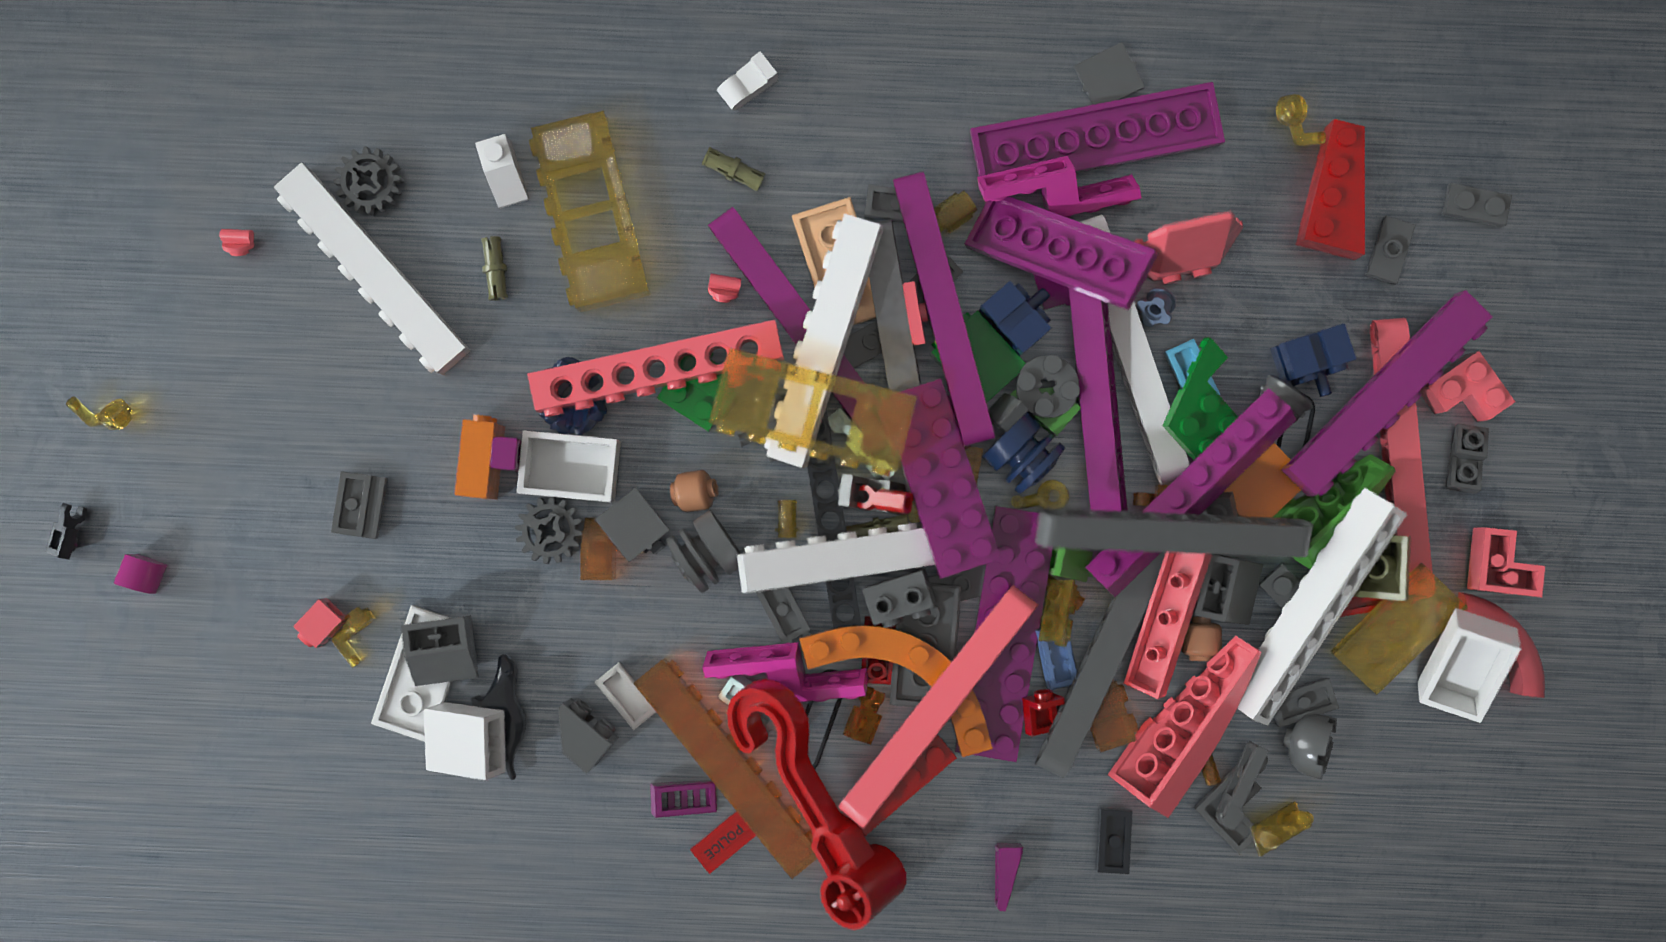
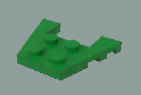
M1204 337L1199 345L1201 350L1195 362H1191L1187 371L1189 376L1183 389L1178 390L1162 425L1194 461L1238 418L1237 414L1208 383V379L1228 358L1210 337Z

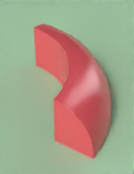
M1459 592L1458 609L1515 627L1518 630L1521 650L1508 672L1510 681L1509 693L1545 698V678L1538 650L1526 630L1515 618L1498 605L1484 598Z

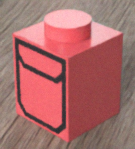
M328 598L318 599L293 627L299 632L297 636L305 645L318 648L325 646L348 622L349 618Z

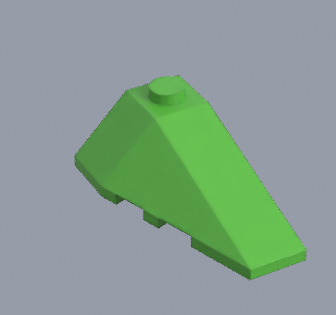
M1370 454L1355 462L1345 473L1339 472L1337 477L1332 480L1334 482L1333 486L1322 496L1319 494L1316 496L1304 495L1297 500L1293 497L1272 517L1301 519L1313 524L1308 556L1292 558L1311 570L1316 562L1318 553L1327 546L1334 535L1336 526L1344 520L1350 511L1353 500L1361 494L1364 488L1378 496L1395 473V468Z

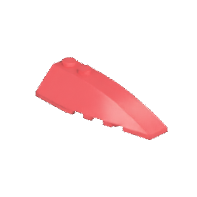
M1235 636L1207 662V668L1198 677L1193 676L1185 683L1187 687L1175 699L1170 697L1163 704L1165 708L1154 718L1149 717L1142 724L1108 773V776L1147 806L1169 818L1221 740L1245 693L1261 652Z

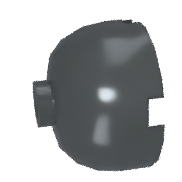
M1318 714L1307 715L1297 721L1294 729L1287 728L1283 746L1289 748L1288 758L1292 766L1300 773L1320 780L1323 779L1334 743L1332 742L1331 733H1336V718Z

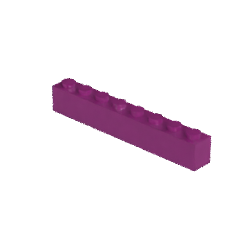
M1466 290L1454 294L1312 437L1281 471L1306 496H1316L1317 494L1322 496L1334 484L1332 479L1339 472L1345 473L1355 464L1356 460L1353 457L1361 449L1366 451L1372 447L1378 440L1375 435L1383 427L1385 429L1390 428L1400 418L1398 412L1405 405L1407 407L1413 405L1422 396L1420 390L1427 383L1429 385L1433 384L1443 375L1444 371L1441 368L1448 361L1453 363L1460 358L1466 351L1463 346L1470 339L1473 341L1478 339L1488 329L1485 324L1493 316Z
M1268 388L1142 512L1201 514L1296 421L1292 408ZM1103 550L1085 568L1116 597L1161 552Z

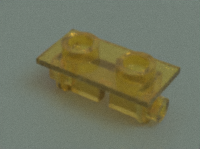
M1075 580L1050 581L1038 641H1055L1054 644L1061 647H1066L1067 642L1071 641L1073 620L1069 619L1068 616L1069 614H1075L1077 599L1080 595V592L1077 591L1078 586L1075 585Z
M1293 801L1251 826L1250 829L1258 855L1260 857L1302 831L1311 828L1314 822L1313 815L1308 811H1299L1296 801Z

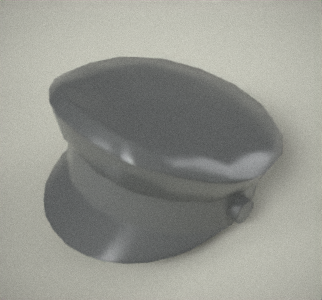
M1268 375L1266 385L1263 384L1260 388V396L1269 388L1291 407L1296 418L1295 422L1300 417H1304L1305 411L1313 408L1312 401L1306 395L1278 376Z

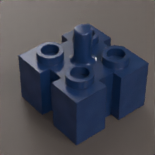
M1009 281L984 302L978 310L1019 356L1023 355L1052 329L1048 324L1051 321L1050 318L1039 307L1050 298V294L1044 288H1041L1030 298L1028 292L1019 283L1014 285Z
M1345 323L1286 341L1270 348L1279 378L1286 382L1291 381L1292 386L1315 380L1320 397L1332 394L1327 376L1349 369L1347 362L1356 360Z

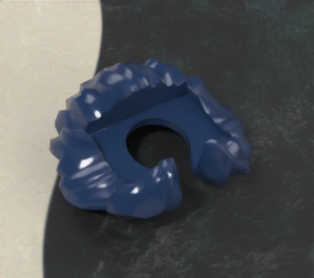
M564 357L559 359L557 363H554L553 367L547 369L574 364L580 361L573 357ZM598 375L593 376L589 380V387L591 389L600 383ZM564 382L559 386L558 394L560 398H563L565 390L572 386L570 382ZM606 400L594 401V407L576 410L567 407L563 408L564 413L560 415L545 417L544 413H539V416L550 425V429L557 430L558 434L576 433L578 436H581L590 431L597 422L603 420L604 415L607 414Z

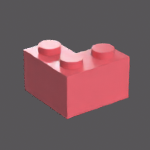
M1480 351L1466 354L1443 370V375L1431 385L1427 383L1420 390L1422 398L1434 414L1447 412L1463 401L1477 422L1490 420L1515 403L1513 397Z
M1487 527L1473 528L1467 582L1468 590L1542 597L1545 566L1514 562L1517 531Z

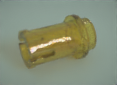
M778 500V528H775V532H778V538H797V532H800V528L796 527L797 500Z

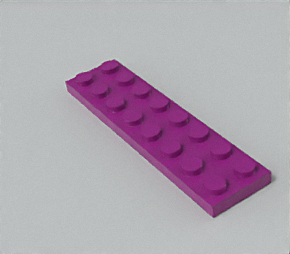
M1213 82L970 128L979 177L1064 156L1069 157L1077 173L1223 145L1225 143Z
M995 506L991 530L1001 559L985 565L974 633L1013 585L1039 605L973 688L984 715L993 748L973 754L976 756L1017 762L1024 722L1022 698L1028 697L1037 645L1035 630L1040 627L1053 548L1036 543L1039 513ZM956 740L955 752L960 753L958 743Z

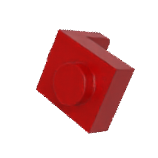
M1051 689L1036 690L1034 695L1022 698L1025 733L1032 737L1048 733L1057 715V706L1065 704V698L1053 693Z

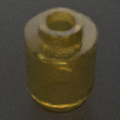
M964 190L959 194L953 193L934 207L940 233L945 230L948 234H951L972 219V214L978 210Z

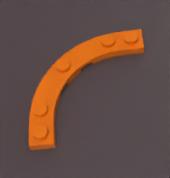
M845 626L799 638L808 670L846 659L876 658L899 664L913 671L933 687L951 664L948 658L928 643L910 634L878 626ZM972 690L950 718L962 757L993 749L984 715L978 699Z

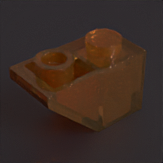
M1114 679L1090 727L1094 743L1100 752L1137 741L1134 732L1139 731L1133 713L1128 714L1124 702L1128 701L1126 690L1122 683L1117 684V681Z

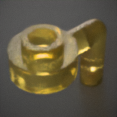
M1299 94L1282 96L1276 105V116L1282 125L1290 127L1294 144L1298 146L1324 144L1326 141V134L1324 132L1304 133L1302 123L1307 116L1305 99Z
M75 396L66 402V406L89 427L104 425L108 430L123 429L130 423L133 409L123 399L111 401L101 412L93 414Z
M1048 480L1040 485L1035 494L1012 497L1011 504L1013 507L1021 509L1038 505L1042 508L1063 509L1069 502L1070 494L1068 488L1062 482ZM1053 490H1057L1060 495L1056 502H1052L1049 498V494Z
M357 607L344 617L347 622L332 638V643L352 668L360 664L362 659L348 643V640L375 620L376 617L369 608L362 610L360 607Z

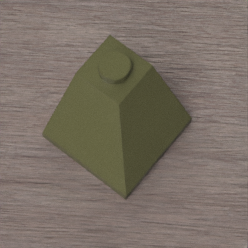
M1393 535L1353 597L1408 601L1411 537Z

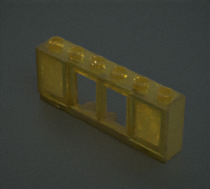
M604 110L532 127L533 138L529 139L533 157L538 156L540 168L536 169L539 184L541 187L546 186L548 198L543 199L548 217L553 216L555 228H551L552 238L555 246L561 247L563 255L562 258H558L560 270L563 276H568L570 287L566 288L567 298L570 306L575 305L579 312L651 295V290L647 285L644 273V263L636 241V231L632 225L629 213V203L622 185L621 171L617 165L614 153V143L607 125L609 123ZM602 168L610 200L562 211L554 180ZM612 210L620 242L572 253L565 222Z
M729 348L709 423L717 426L715 432L734 436L735 431L747 433L746 440L765 444L766 439L778 441L777 448L796 453L797 447L810 450V457L826 461L828 455L841 458V465L858 469L859 464L862 463L872 466V473L889 477L891 471L896 473L898 471L917 397ZM780 378L814 387L801 437L767 428ZM824 390L858 399L845 448L811 440Z

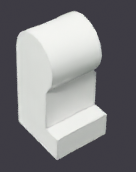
M761 51L750 58V62L739 69L735 75L725 80L717 89V92L733 111L739 109L778 81L776 70Z

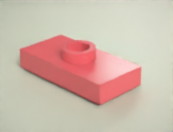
M907 282L902 286L912 344L915 346L926 344L923 322L928 321L926 304L919 303L916 282Z

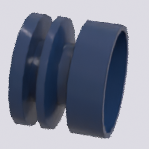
M1028 411L982 456L995 471L1007 464L1012 467L1005 478L1007 483H1010L1018 474L1022 477L1021 481L1014 488L1018 494L1039 483L1057 464L1061 453L1065 450L1061 443H1058L1050 451L1045 448L1054 438L1052 434L1045 436L1040 441L1035 438L1042 424Z

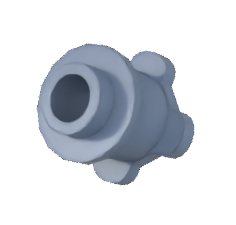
M1156 287L1150 290L1146 299L1141 298L1137 302L1136 307L1142 313L1143 324L1147 327H1153L1157 323L1168 324L1172 318L1171 313L1176 307V299L1172 292L1163 287Z

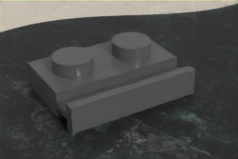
M341 471L331 533L378 539L388 478Z

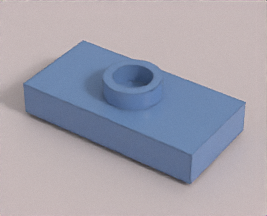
M1062 621L1036 629L1037 644L1046 688L1055 690L1071 685L1077 669L1067 623Z

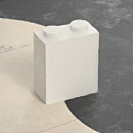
M443 702L424 709L426 770L480 780H487L506 772L504 711Z

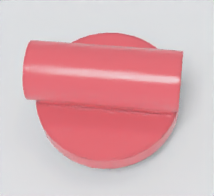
M220 230L219 236L222 241L223 250L230 252L232 256L247 255L249 250L255 247L254 232L252 230Z
M711 273L708 293L713 296L715 301L728 303L738 297L741 278Z

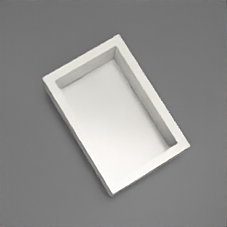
M523 431L516 493L612 503L616 497L621 441L617 439Z
M1455 608L1418 680L1419 702L1481 723L1521 650L1517 628Z

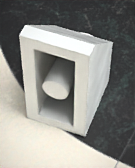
M506 134L476 142L482 168L498 208L529 200L512 142Z

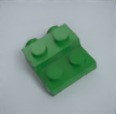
M692 355L683 357L680 362V367L683 371H691L696 366V358ZM711 359V362H712L713 364L719 365L718 363H716L715 361H713V360ZM728 372L717 375V380L699 384L698 379L687 381L686 387L668 390V387L664 386L657 399L710 432L740 386L742 379L738 376L730 377Z

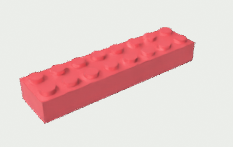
M1165 553L1123 684L1156 699L1166 696L1212 554Z

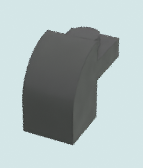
M842 474L841 483L838 488L839 506L861 511L902 515V513L883 511L876 508L866 510L857 507V502L865 503L869 499L868 492L859 490V486L868 485L877 490L905 491L906 484Z

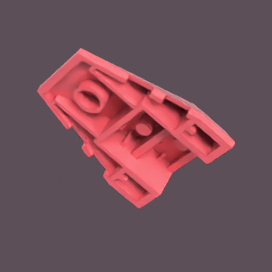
M1226 212L1166 225L1148 234L1149 241L1143 242V239L1140 238L1134 242L1156 250L1158 256L1147 278L1152 281L1163 280V284L1166 285L1182 281V275L1193 273L1194 278L1211 275V269L1220 265L1242 231L1243 223L1232 212Z

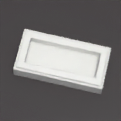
M620 662L595 681V684L633 730L659 710Z

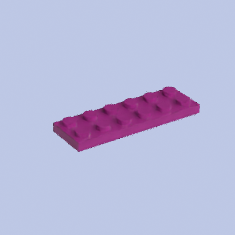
M1009 196L1001 201H986L964 243L970 250L1126 310H1130L1158 256L1155 249Z
M942 379L882 397L883 409L939 578L941 579L1001 559Z

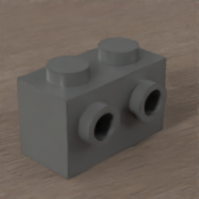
M926 568L872 584L862 589L873 626L882 623L883 628L891 627L901 623L900 617L912 614L913 619L931 614L930 608L937 604Z

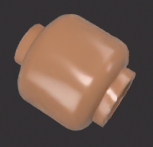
M704 470L680 473L670 485V495L674 506H679L682 511L687 513L709 509L713 504L714 497H717L719 492L717 481L714 478L711 479Z
M1192 616V622L1189 624L1181 650L1183 654L1189 655L1190 661H1210L1222 649V628L1217 623H1211L1209 618Z

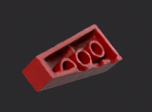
M1337 119L1332 120L1325 126L1295 245L1352 260L1365 255V126Z
M916 707L913 708L908 717L911 715V713L915 710ZM939 734L936 735L866 826L862 828L858 824L864 836L868 835L957 759L955 753ZM840 810V813L844 817L851 819L848 815H846L843 811Z

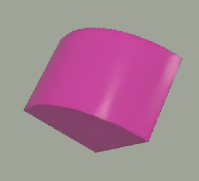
M125 554L114 584L143 593L156 594L167 565L141 554Z

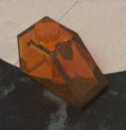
M585 518L580 548V580H616V546L595 521L596 518Z

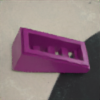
M494 437L492 439L490 466L494 469L519 472L522 440Z
M715 780L650 784L651 813L655 818L717 812ZM700 789H705L706 805H700ZM687 790H692L693 806H688ZM674 791H679L680 806L675 807ZM661 792H667V807H662Z
M997 843L995 845V905L999 911H1006L1023 854L1021 843Z

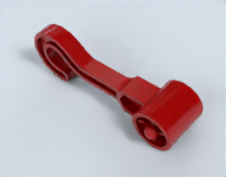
M769 679L753 681L738 691L730 700L727 709V719L732 737L742 752L752 753L768 740V732L763 725L760 712L769 716L774 722L777 729L776 766L782 781L812 830L813 842L811 848L828 876L820 888L822 904L832 920L842 927L851 930L861 929L904 891L907 884L904 866L896 854L887 847L879 844H869L858 824L844 817L838 810L809 759V719L802 703L795 694L777 681Z

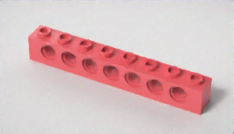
M775 320L532 372L527 375L535 411L544 413L545 417L563 414V408L575 406L576 410L594 407V401L606 399L607 404L625 400L624 395L637 393V397L655 394V388L667 386L668 390L686 387V382L698 379L699 384L717 380V375L729 372L730 377L747 374V368L760 366V370L776 368L779 366L778 362L784 360L777 323ZM754 342L758 345V352L754 357L746 358L741 354V349L745 343ZM716 349H724L727 351L726 361L719 365L713 364L711 362L712 352ZM687 355H692L696 358V366L691 371H683L680 367L682 358ZM656 362L665 364V373L659 378H653L650 375V367ZM624 369H633V381L627 385L621 384L619 381L620 373ZM595 375L602 376L604 381L602 388L598 391H591L589 389V380ZM564 382H570L573 387L571 395L567 398H560L558 394L559 386Z

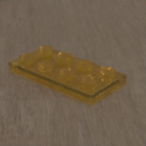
M1420 563L1409 574L1408 601L1383 599L1331 652L1377 695L1444 631L1455 608L1465 610L1468 607L1425 565Z

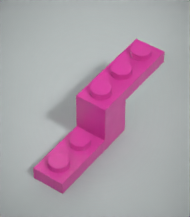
M1068 156L977 177L978 187L985 202L1001 201L1007 196L1020 193L1031 194L1037 189H1041L1045 210L1067 218L1083 212H1097L1104 207L1112 205H1127L1133 200L1141 199L1140 187L1132 174L1077 187L1076 171Z
M799 642L707 651L702 667L705 678L716 677L723 679L732 675L743 674L755 676L766 672L767 679L780 682L790 689L800 702H824L828 699L837 698L855 699L860 696H866L868 685L866 668L805 674Z

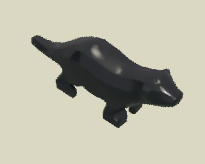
M502 654L498 658L496 675L485 697L481 695L471 698V702L476 707L504 711L505 766L509 778L515 780L514 757L525 734L526 718L515 694L516 666L506 654Z

